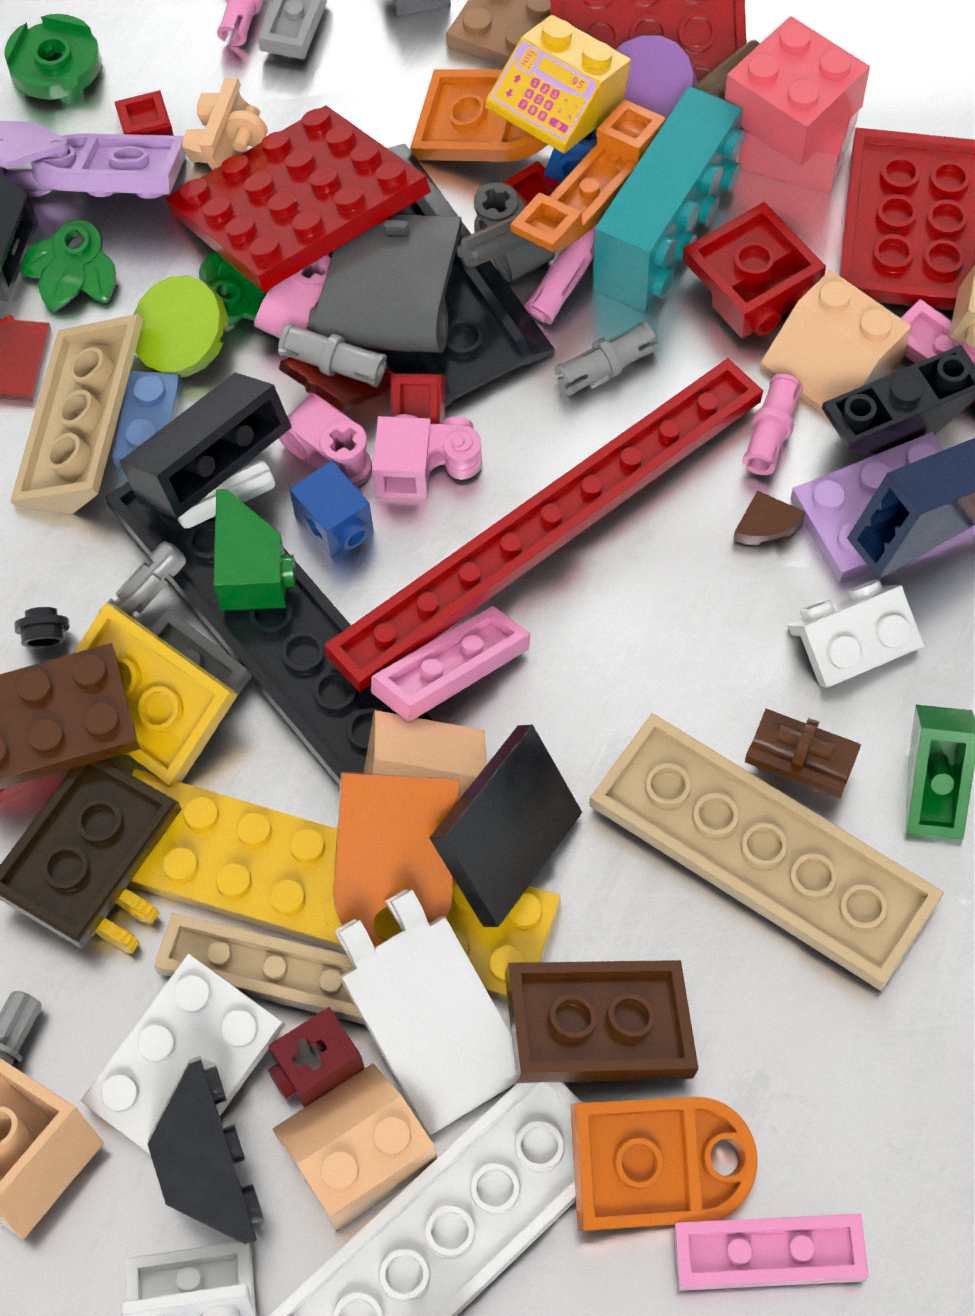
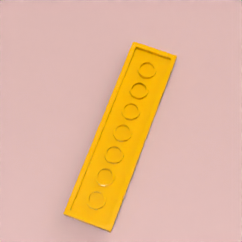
M134 768L132 776L178 801L182 810L130 881L129 887L346 953L334 933L335 929L342 926L333 900L336 828L176 781L172 786H169L156 775ZM453 878L452 902L447 921L490 998L508 1003L505 983L508 963L542 962L561 904V895L528 886L499 927H483ZM388 907L377 913L374 919V930L379 936L390 939L402 932Z

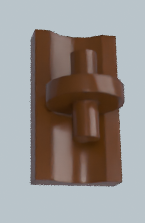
M765 708L756 734L747 751L745 763L753 765L758 770L770 775H779L808 786L810 790L829 797L831 795L841 799L862 744L818 728L820 722L808 718L807 722L804 723Z

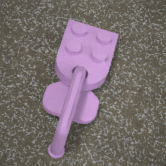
M0 121V174L28 192L29 197L32 198L47 194L54 189L87 192L94 197H107L115 193H136L141 198H157L171 193L186 157L182 147L184 136L91 133L59 136L35 122ZM29 162L32 165V169L11 168Z

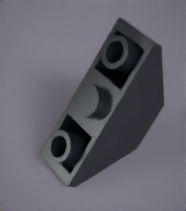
M959 345L823 402L822 410L847 449L876 455L931 432L936 435L975 400V364L962 345Z
M201 1056L188 1060L148 1137V1149L167 1206L243 1244H248L257 1240L253 1223L264 1220L254 1185L251 1184L241 1188L234 1164L245 1161V1156L235 1125L226 1128L222 1127L216 1105L226 1102L227 1099L217 1066L204 1069Z

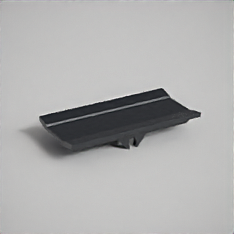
M406 143L388 147L390 151L426 175L431 193L394 215L458 216ZM464 223L457 247L461 245V240L464 237L471 235ZM457 249L445 293L448 313V336L444 351L442 353L376 351L377 354L382 353L387 356L385 361L387 362L386 367L391 374L446 375L445 407L451 404L454 399L523 364L528 365L555 354V348L491 260L476 267H467L464 264L463 258L458 257ZM333 251L328 254L330 258L332 257Z

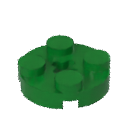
M65 14L41 16L42 23L34 25L29 29L27 22L18 27L9 37L4 51L14 88L19 92L39 99H59L67 103L80 99L84 94V88L94 81L102 64L98 42L92 35L90 27L83 20ZM55 52H61L62 57L54 61H46L44 59L46 57H53Z

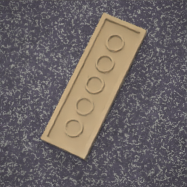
M654 713L650 714L590 796V807L880 991L883 990L944 894V891Z

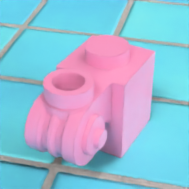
M408 414L394 417L378 416L372 466L376 497L428 500L430 472L439 465H445L448 474L455 479L463 480L475 476L481 469L482 448L480 436L473 429V423L463 417H450L445 419L443 424H431L430 419L417 418Z

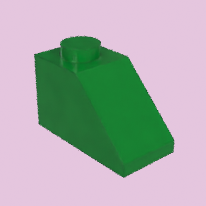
M216 489L214 588L221 611L286 608V587L296 586L294 554L285 555L281 534L228 489Z
M916 704L908 756L906 834L964 839L975 767V717L972 710Z

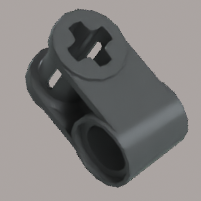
M491 182L484 184L477 190L474 196V209L477 214L474 220V233L523 211L526 206L512 187L502 182ZM529 242L494 258L493 261L503 278L511 282L554 260L555 252Z

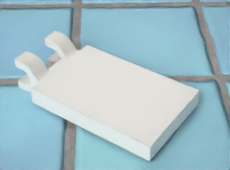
M404 889L385 900L402 932L374 947L360 920L356 921V919H353L335 929L334 933L354 968L342 974L339 978L425 1132L431 1136L516 1084L517 1081L512 1036L446 917L441 916L428 923L424 910L414 891Z

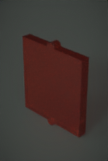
M11 315L0 319V399L34 401L51 331L49 323L14 320Z
M291 357L281 360L279 366L280 371L304 386L306 392L316 394L341 412L390 391L391 374H394L385 368L379 385L373 387L368 383L335 373L333 376L322 374L319 367Z

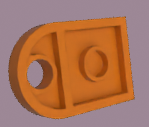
M434 69L410 150L417 160L512 162L530 157L548 144L485 108L486 99L503 69Z
M341 772L333 883L334 906L342 925L353 919L362 922L374 947L388 940L375 932V916L379 911L388 907L385 900L404 889L414 891L424 910L428 923L441 916L447 919L452 902L453 877L429 837L458 802L459 779Z
M682 1097L570 1104L578 1230L588 1231L675 1225V1223L715 1221L735 1211L744 1202L753 1187L758 1165L754 1138L740 1115L720 1101L706 1097ZM723 1139L732 1143L738 1153L736 1168L726 1176L719 1174L711 1163V1151L715 1144Z

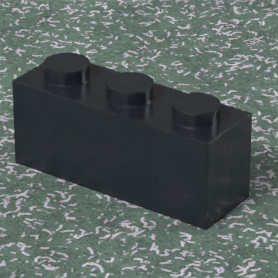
M235 372L125 456L119 463L139 504L178 519L290 430L292 426L274 384Z

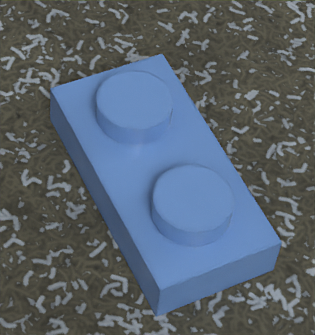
M130 371L112 457L116 469H122L119 463L120 460L177 417L183 386L180 374Z

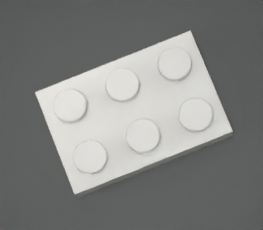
M188 953L80 1102L150 1154L147 1145L148 1137L189 1059L201 1056L204 1069L217 1066L227 1099L226 1102L216 1105L220 1117L269 1049L268 1045L274 1042L286 1024Z

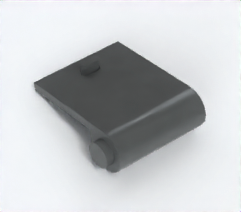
M392 215L334 250L318 306L312 307L309 313V331L326 337H330L331 334L343 336L345 343L365 350L442 353L448 336V313L445 293L463 225L461 216Z

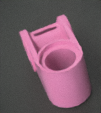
M327 254L269 289L258 310L254 326L279 339L288 323L309 330V313L312 307L318 306L331 261L329 255Z
M315 392L311 393L287 415L292 428L278 439L292 455L307 462L316 470L333 460L355 487L360 486L368 480L372 473V461L366 451L368 442L365 430L337 410L324 396Z

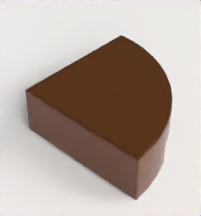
M757 490L734 532L733 540L746 545H760L763 541L775 540L781 537L786 538L801 526L804 521L805 511Z

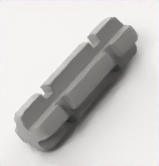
M166 541L160 543L149 556L152 561L149 564L144 561L116 592L118 599L114 601L110 598L107 603L117 606L135 619L133 613L137 611L140 614L168 584L169 581L166 577L169 574L174 577L185 565L186 557L173 544Z

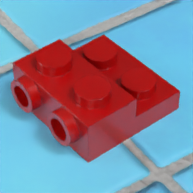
M765 202L760 203L683 248V262L712 292V307L741 339L753 332H756L758 336H765L772 332L780 323L782 315L794 309L797 302L825 275L826 265Z

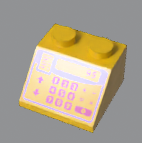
M550 15L521 37L488 95L485 108L558 151L565 153L600 126L623 101L631 59L612 49L606 43L600 42L573 27L567 21Z

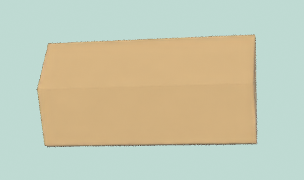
M139 314L58 330L10 500L14 506L73 514L99 494L144 320Z

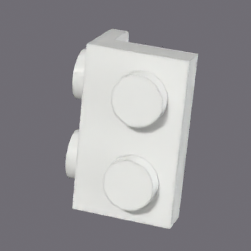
M879 579L859 584L848 590L850 599L835 605L832 604L831 599L809 605L800 610L802 619L788 624L791 635L801 636L820 687L828 688L924 647L902 585H881Z
M238 1241L125 1258L126 1302L121 1303V1316H256L252 1250L249 1243L243 1244Z

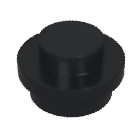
M53 607L28 609L24 612L25 617L18 619L14 623L15 633L21 635L22 646L29 648L61 645L65 642V631L70 628L69 618L58 615L57 609Z

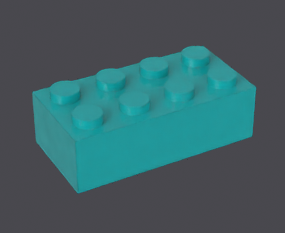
M688 86L595 227L594 291L644 313L647 312L656 296L663 298L666 295L674 277L673 269L679 260L683 261V248L697 240L696 233L701 225H710L717 212L719 197L723 190L731 191L737 182L741 171V163L736 162L745 139V131L740 130L742 107Z

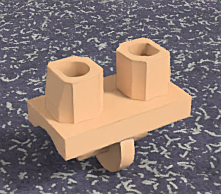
M225 78L219 93H201L196 105L197 116L202 125L206 127L205 129H187L182 140V147L191 162L208 163L212 171L220 167L227 158L238 155V152L246 151L247 146L253 147L261 143L268 132L267 125L259 117L260 110L248 104L241 97L239 92L241 83L238 78Z

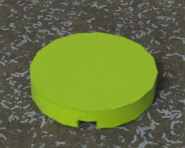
M170 276L154 284L139 300L134 314H139L144 319L135 353L147 367L159 373L180 374V377H188L205 369L219 354L224 343L220 339L223 335V328L227 329L228 315L223 299L211 286L191 276Z

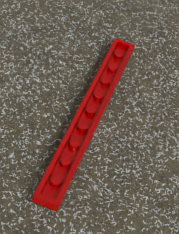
M729 358L725 359L324 644L325 656L359 693L371 685L373 675L431 642L758 405L762 399L763 389Z

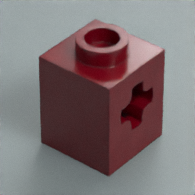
M327 1007L268 1045L275 1065L267 1069L269 1075L285 1100L296 1095L304 1108L365 1069L360 1052L330 1007ZM312 1053L314 1058L317 1060L321 1059L322 1066L312 1070L308 1064L303 1063L302 1059L306 1055Z

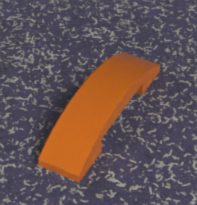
M623 99L596 129L597 144L550 196L539 192L510 224V232L551 252L562 250L580 239L601 220L665 123L666 117Z

